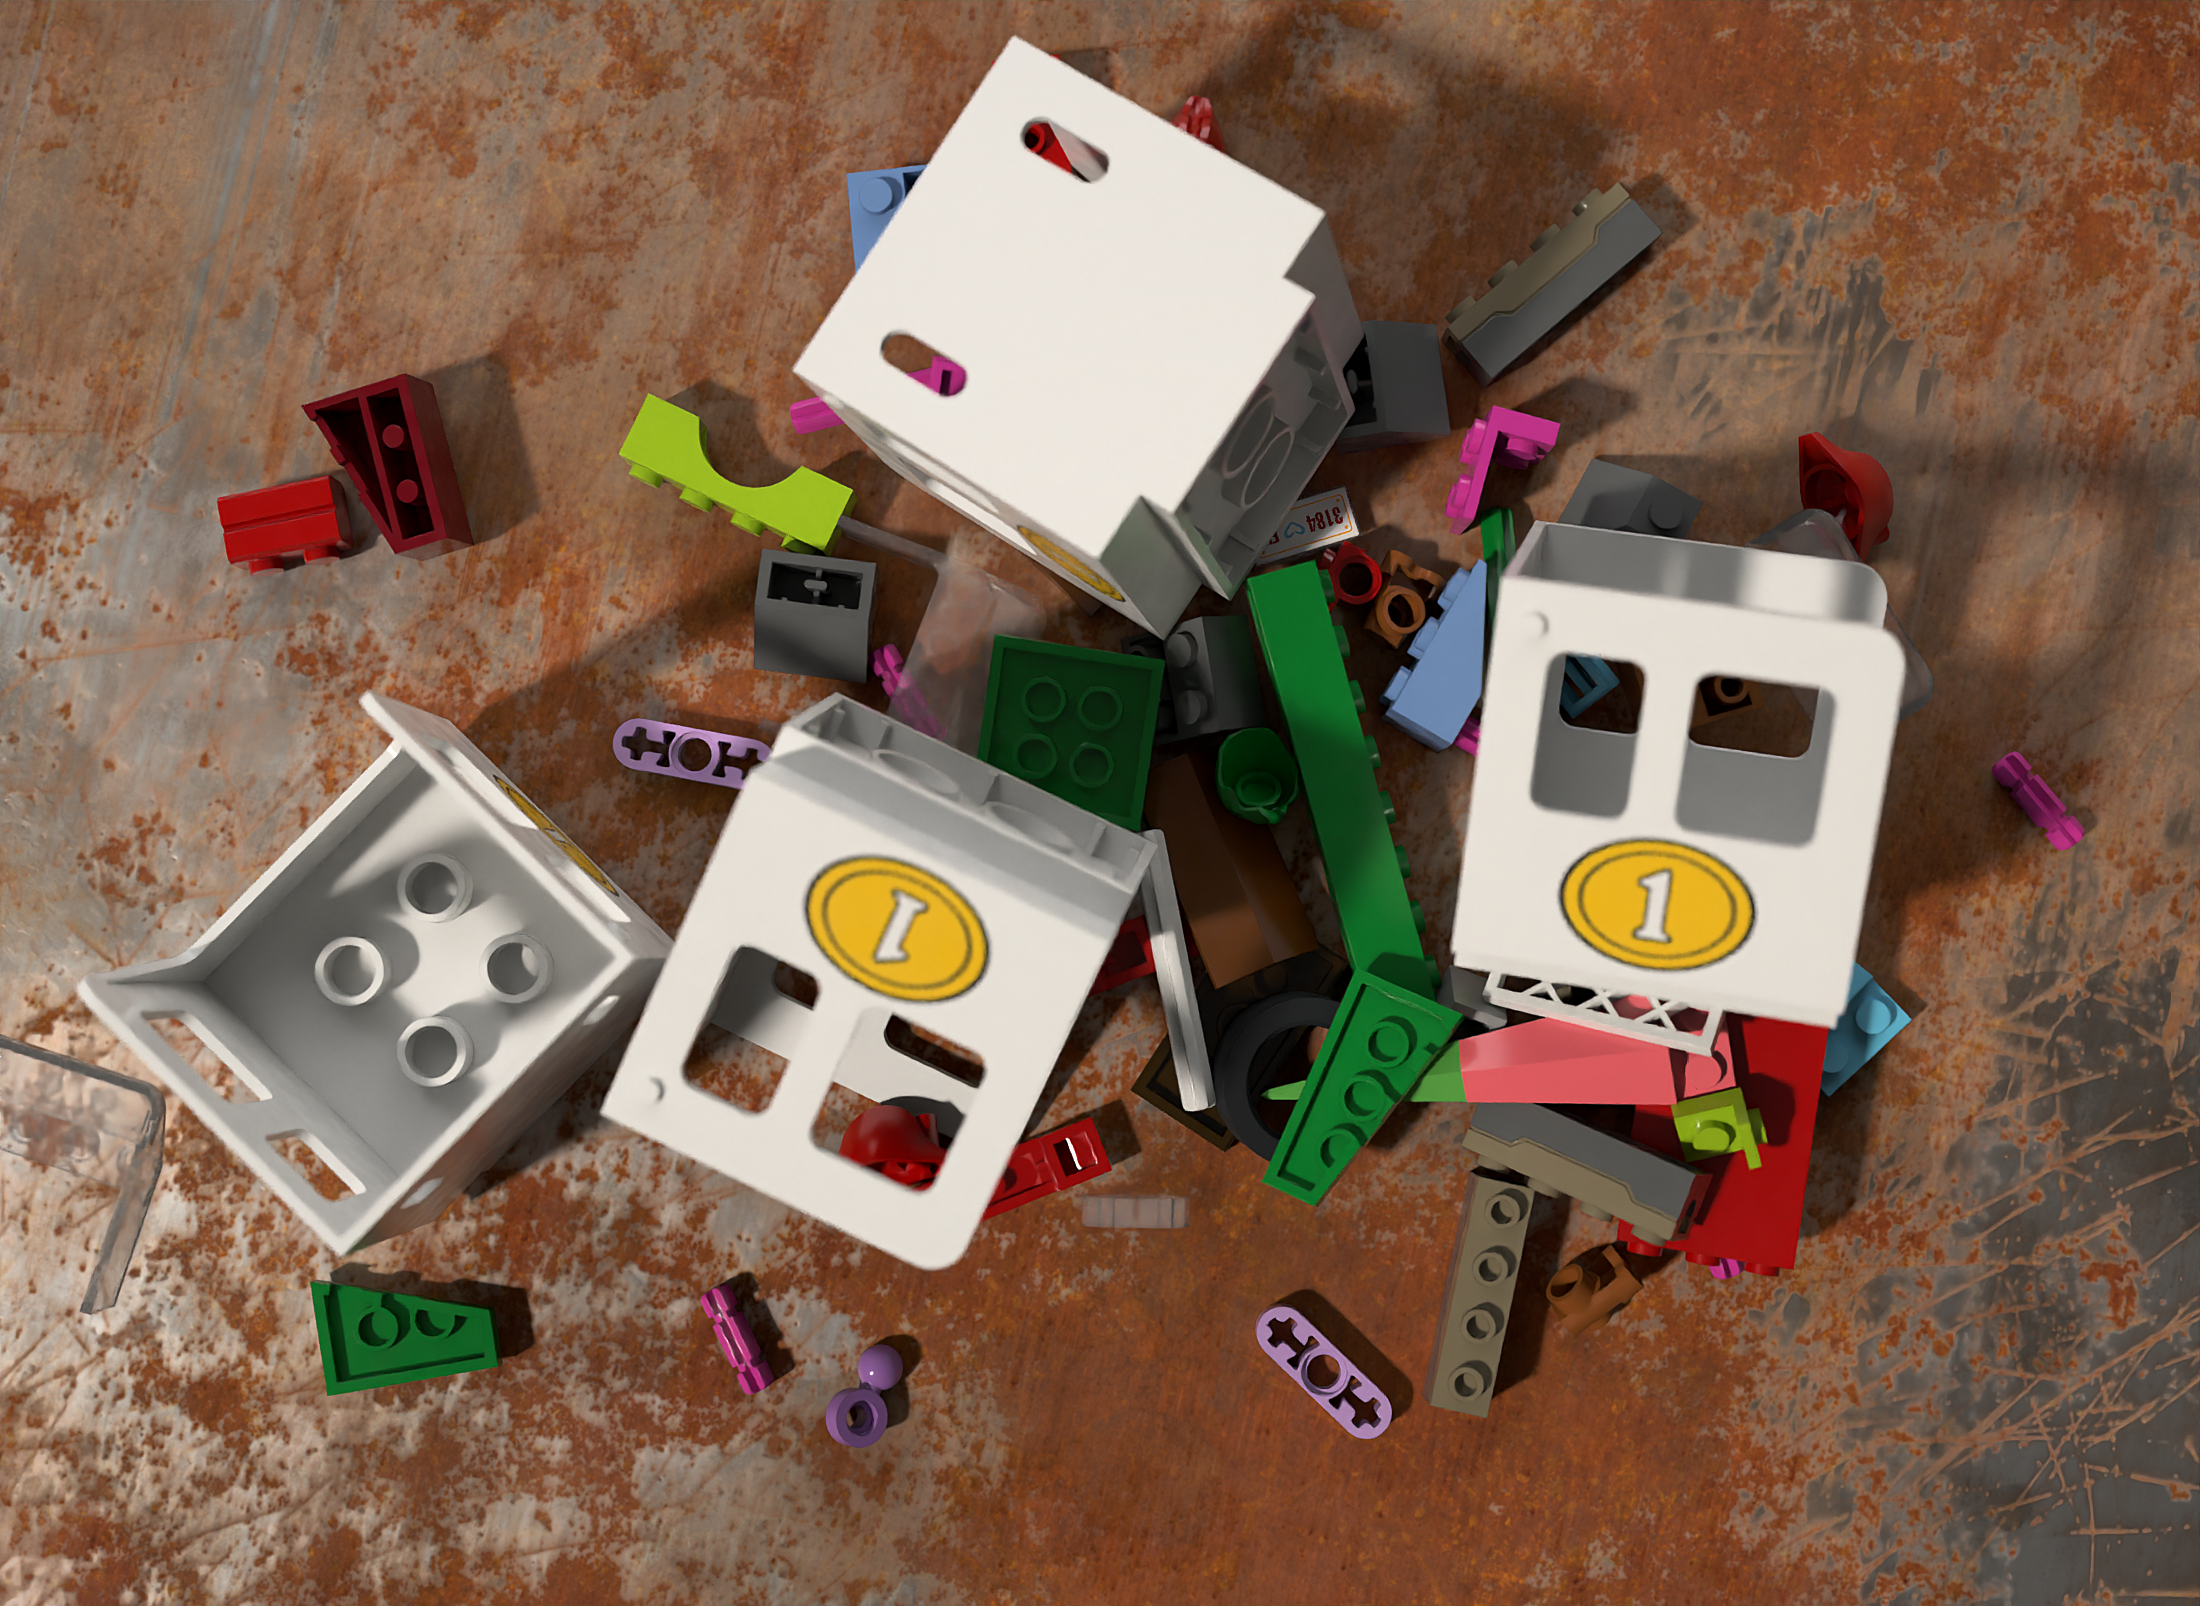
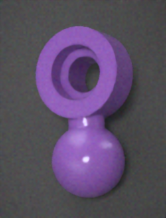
M877 1344L867 1348L858 1361V1374L861 1379L859 1387L843 1389L830 1401L826 1412V1425L830 1435L837 1442L847 1446L864 1448L874 1444L883 1435L887 1425L888 1413L880 1394L883 1390L890 1389L896 1385L903 1373L902 1358L894 1348L885 1344ZM852 1407H855L857 1418L849 1426L846 1419L847 1413Z

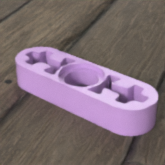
M641 718L631 719L623 723L617 729L613 738V750L617 759L631 769L743 790L746 783L744 771L725 766L726 776L724 778L716 777L723 762L722 744H732L727 755L740 759H747L750 755V750H757L758 759L765 762L772 753L770 747L758 740ZM640 730H647V739L655 743L668 745L667 733L676 734L668 752L670 766H661L665 755L649 751L642 754L641 760H635V752L626 747L628 738H638ZM694 739L706 741L712 752L710 763L700 771L687 770L680 758L683 746Z
M1276 1303L1268 1306L1260 1313L1256 1321L1255 1332L1262 1349L1350 1434L1358 1438L1370 1439L1379 1436L1387 1429L1391 1421L1392 1409L1386 1395L1299 1310L1289 1304ZM1289 1317L1294 1319L1295 1323L1292 1325L1291 1330L1304 1346L1309 1336H1313L1318 1341L1301 1353L1295 1366L1287 1361V1359L1295 1356L1296 1352L1286 1341L1280 1339L1275 1344L1268 1341L1272 1335L1268 1323L1273 1318L1280 1322L1286 1321ZM1318 1355H1330L1339 1364L1337 1379L1328 1386L1314 1385L1307 1377L1309 1362ZM1352 1375L1359 1380V1382L1350 1386V1389L1358 1398L1364 1402H1368L1372 1397L1378 1400L1373 1407L1378 1417L1372 1423L1364 1418L1357 1424L1351 1421L1356 1412L1342 1395L1337 1405H1333L1329 1401L1330 1398L1337 1396L1346 1388Z

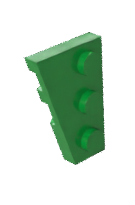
M317 1279L310 1282L327 1396L499 1367L503 1364L495 1310L492 1306Z

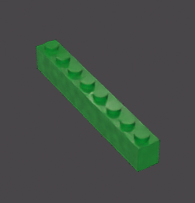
M1315 560L1245 579L1243 581L1290 752L1298 764L1301 792L1352 976L1356 968L1436 1002L1433 989L1441 987V979L1433 955L1424 956L1418 934L1426 932V924L1418 900L1409 901L1403 880L1411 878L1410 865L1404 847L1402 845L1394 847L1388 825L1396 823V815L1388 791L1379 792L1373 770L1381 768V761L1373 736L1368 735L1364 737L1358 715L1366 713L1365 702L1358 681L1348 682L1343 659L1350 658L1351 653L1342 624L1333 626L1327 604L1335 602L1334 589L1327 569L1318 571Z

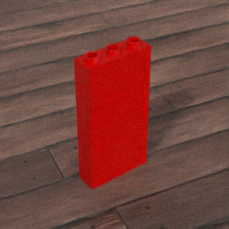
M1727 1010L1726 1019L1736 1088L1741 1087L1747 1110L1759 1108L1768 1143L1756 1145L1762 1167L1749 1168L1745 1149L1687 1162L1713 1174L1698 1215L1693 1220L1694 1225L1688 1240H1667L1665 1246H1658L1634 1236L1631 1233L1633 1224L1620 1218L1616 1240L1628 1242L1627 1251L1637 1254L1662 1256V1249L1667 1248L1686 1252L1685 1260L1691 1263L1720 1266L1721 1258L1745 1262L1744 1271L1758 1275L1778 1277L1780 1268L1794 1270L1829 1027ZM1636 1104L1631 1138L1686 1162L1671 1105Z

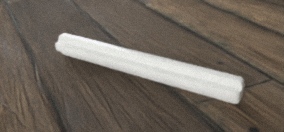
M1158 829L1138 832L1136 835L1158 845L1139 886L1182 1104L1186 1111L1204 1110L1215 1105L1216 1097L1164 833Z

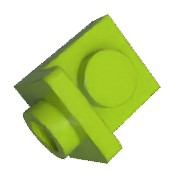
M1741 1087L1677 1102V1105H1671L1686 1162L1745 1149L1749 1168L1762 1167L1756 1145L1768 1143L1759 1108L1746 1109Z

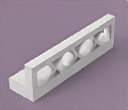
M1490 972L1482 994L1485 1003L1708 1057L1713 1055L1727 1011L1646 997L1654 1010L1635 1020L1619 1017L1612 1006V1003L1629 994L1613 991L1604 992L1601 989L1592 988L1597 995L1596 997L1578 1006H1572L1562 1003L1555 990L1567 984L1540 980L1541 983L1522 993L1502 989L1507 974ZM1548 994L1551 1000L1543 999L1541 997ZM1658 1000L1666 1001L1668 1003L1661 1006ZM1688 1007L1709 1011L1702 1036L1677 1031L1669 1017ZM1602 1008H1604V1009L1606 1010L1607 1014H1606V1013L1597 1012V1011L1600 1010V1009H1602ZM1661 1021L1664 1027L1656 1026L1654 1024Z

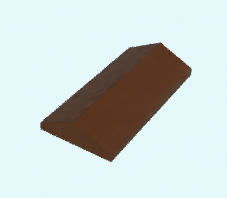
M1223 743L1184 753L1150 769L1142 815L1148 830L1158 829L1164 833L1176 897L1215 990L1321 948L1269 825L1256 824L1232 815L1218 797L1215 786V765L1219 748Z

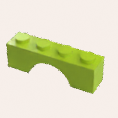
M648 393L619 452V455L626 463L632 466L629 471L630 476L656 489H660L663 481L683 490L679 497L681 500L707 513L711 512L714 505L733 514L730 523L755 536L761 537L764 529L784 538L781 547L791 553L815 555L816 553L823 557H831L858 501L854 490L804 466H801L785 480L771 486L752 488L734 484L720 476L712 467L707 450L708 428L701 418Z

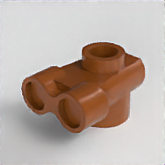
M1388 550L1379 567L1382 574L1381 587L1374 597L1361 632L1389 650H1398L1408 633L1414 632L1422 625L1425 618V606H1435L1446 581L1438 574L1418 566L1409 556L1399 551ZM1388 609L1394 616V622L1389 617Z
M1610 1244L1592 1260L1594 1264L1587 1271L1577 1264L1567 1265L1560 1269L1548 1283L1546 1296L1553 1303L1551 1307L1559 1321L1575 1337L1585 1329L1596 1331L1603 1328L1610 1321L1615 1306L1620 1302L1625 1304L1645 1287L1632 1270V1265L1613 1244Z

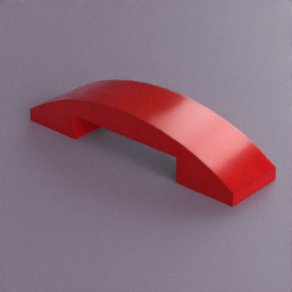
M1092 1117L1082 1119L1015 1145L978 1223L1056 1191H1063L1112 1171ZM937 1178L910 1189L917 1192L929 1190L934 1186Z

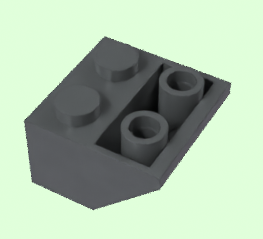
M1378 320L1360 322L1364 337L1342 369L1356 410L1333 444L1340 455L1451 437L1437 326L1435 324Z
M762 549L754 610V669L867 684L869 655L872 648L882 574L877 564Z
M1247 615L1203 616L1177 623L1165 641L1151 632L1120 639L1123 653L1166 660L1153 748L1232 735L1242 729L1266 726Z

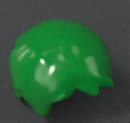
M1246 728L1228 736L1220 746L1215 765V786L1222 804L1232 815L1256 824L1273 825L1279 823L1284 814H1286L1288 807L1298 799L1301 791L1298 764L1289 754L1281 738L1269 728Z

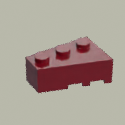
M404 373L301 406L310 421L315 422L331 446L329 451L338 465L343 466L360 492L357 495L396 555L424 561L474 546L433 384Z

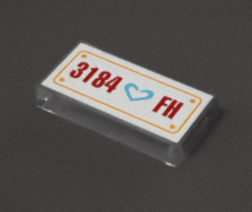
M1346 484L1297 498L1253 566V571L1257 572L1325 551L1326 548L1339 547L1344 541L1352 543L1361 540L1363 536Z

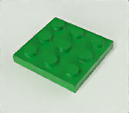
M995 634L976 759L1121 828L1139 831L1141 829L1166 660Z

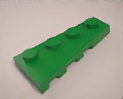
M1356 968L1261 1182L1314 1207H1319L1466 1016Z

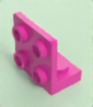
M1494 405L1483 420L1475 418L1471 430L1468 429L1465 434L1458 462L1467 464L1465 474L1460 473L1457 483L1452 484L1445 505L1444 516L1453 518L1449 533L1461 535L1474 520L1492 454L1496 455L1494 459L1496 463L1509 468L1525 470L1528 464L1537 466L1555 446L1560 423Z

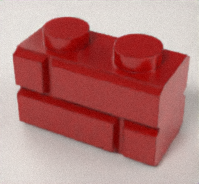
M330 475L219 497L217 500L221 526L224 529L223 537L227 558L231 565L242 570H249V574L252 577L281 573L284 571L283 562L303 558L306 565L332 563L340 559L338 551L354 548L355 542L351 522L348 517L349 511L344 487L340 481Z

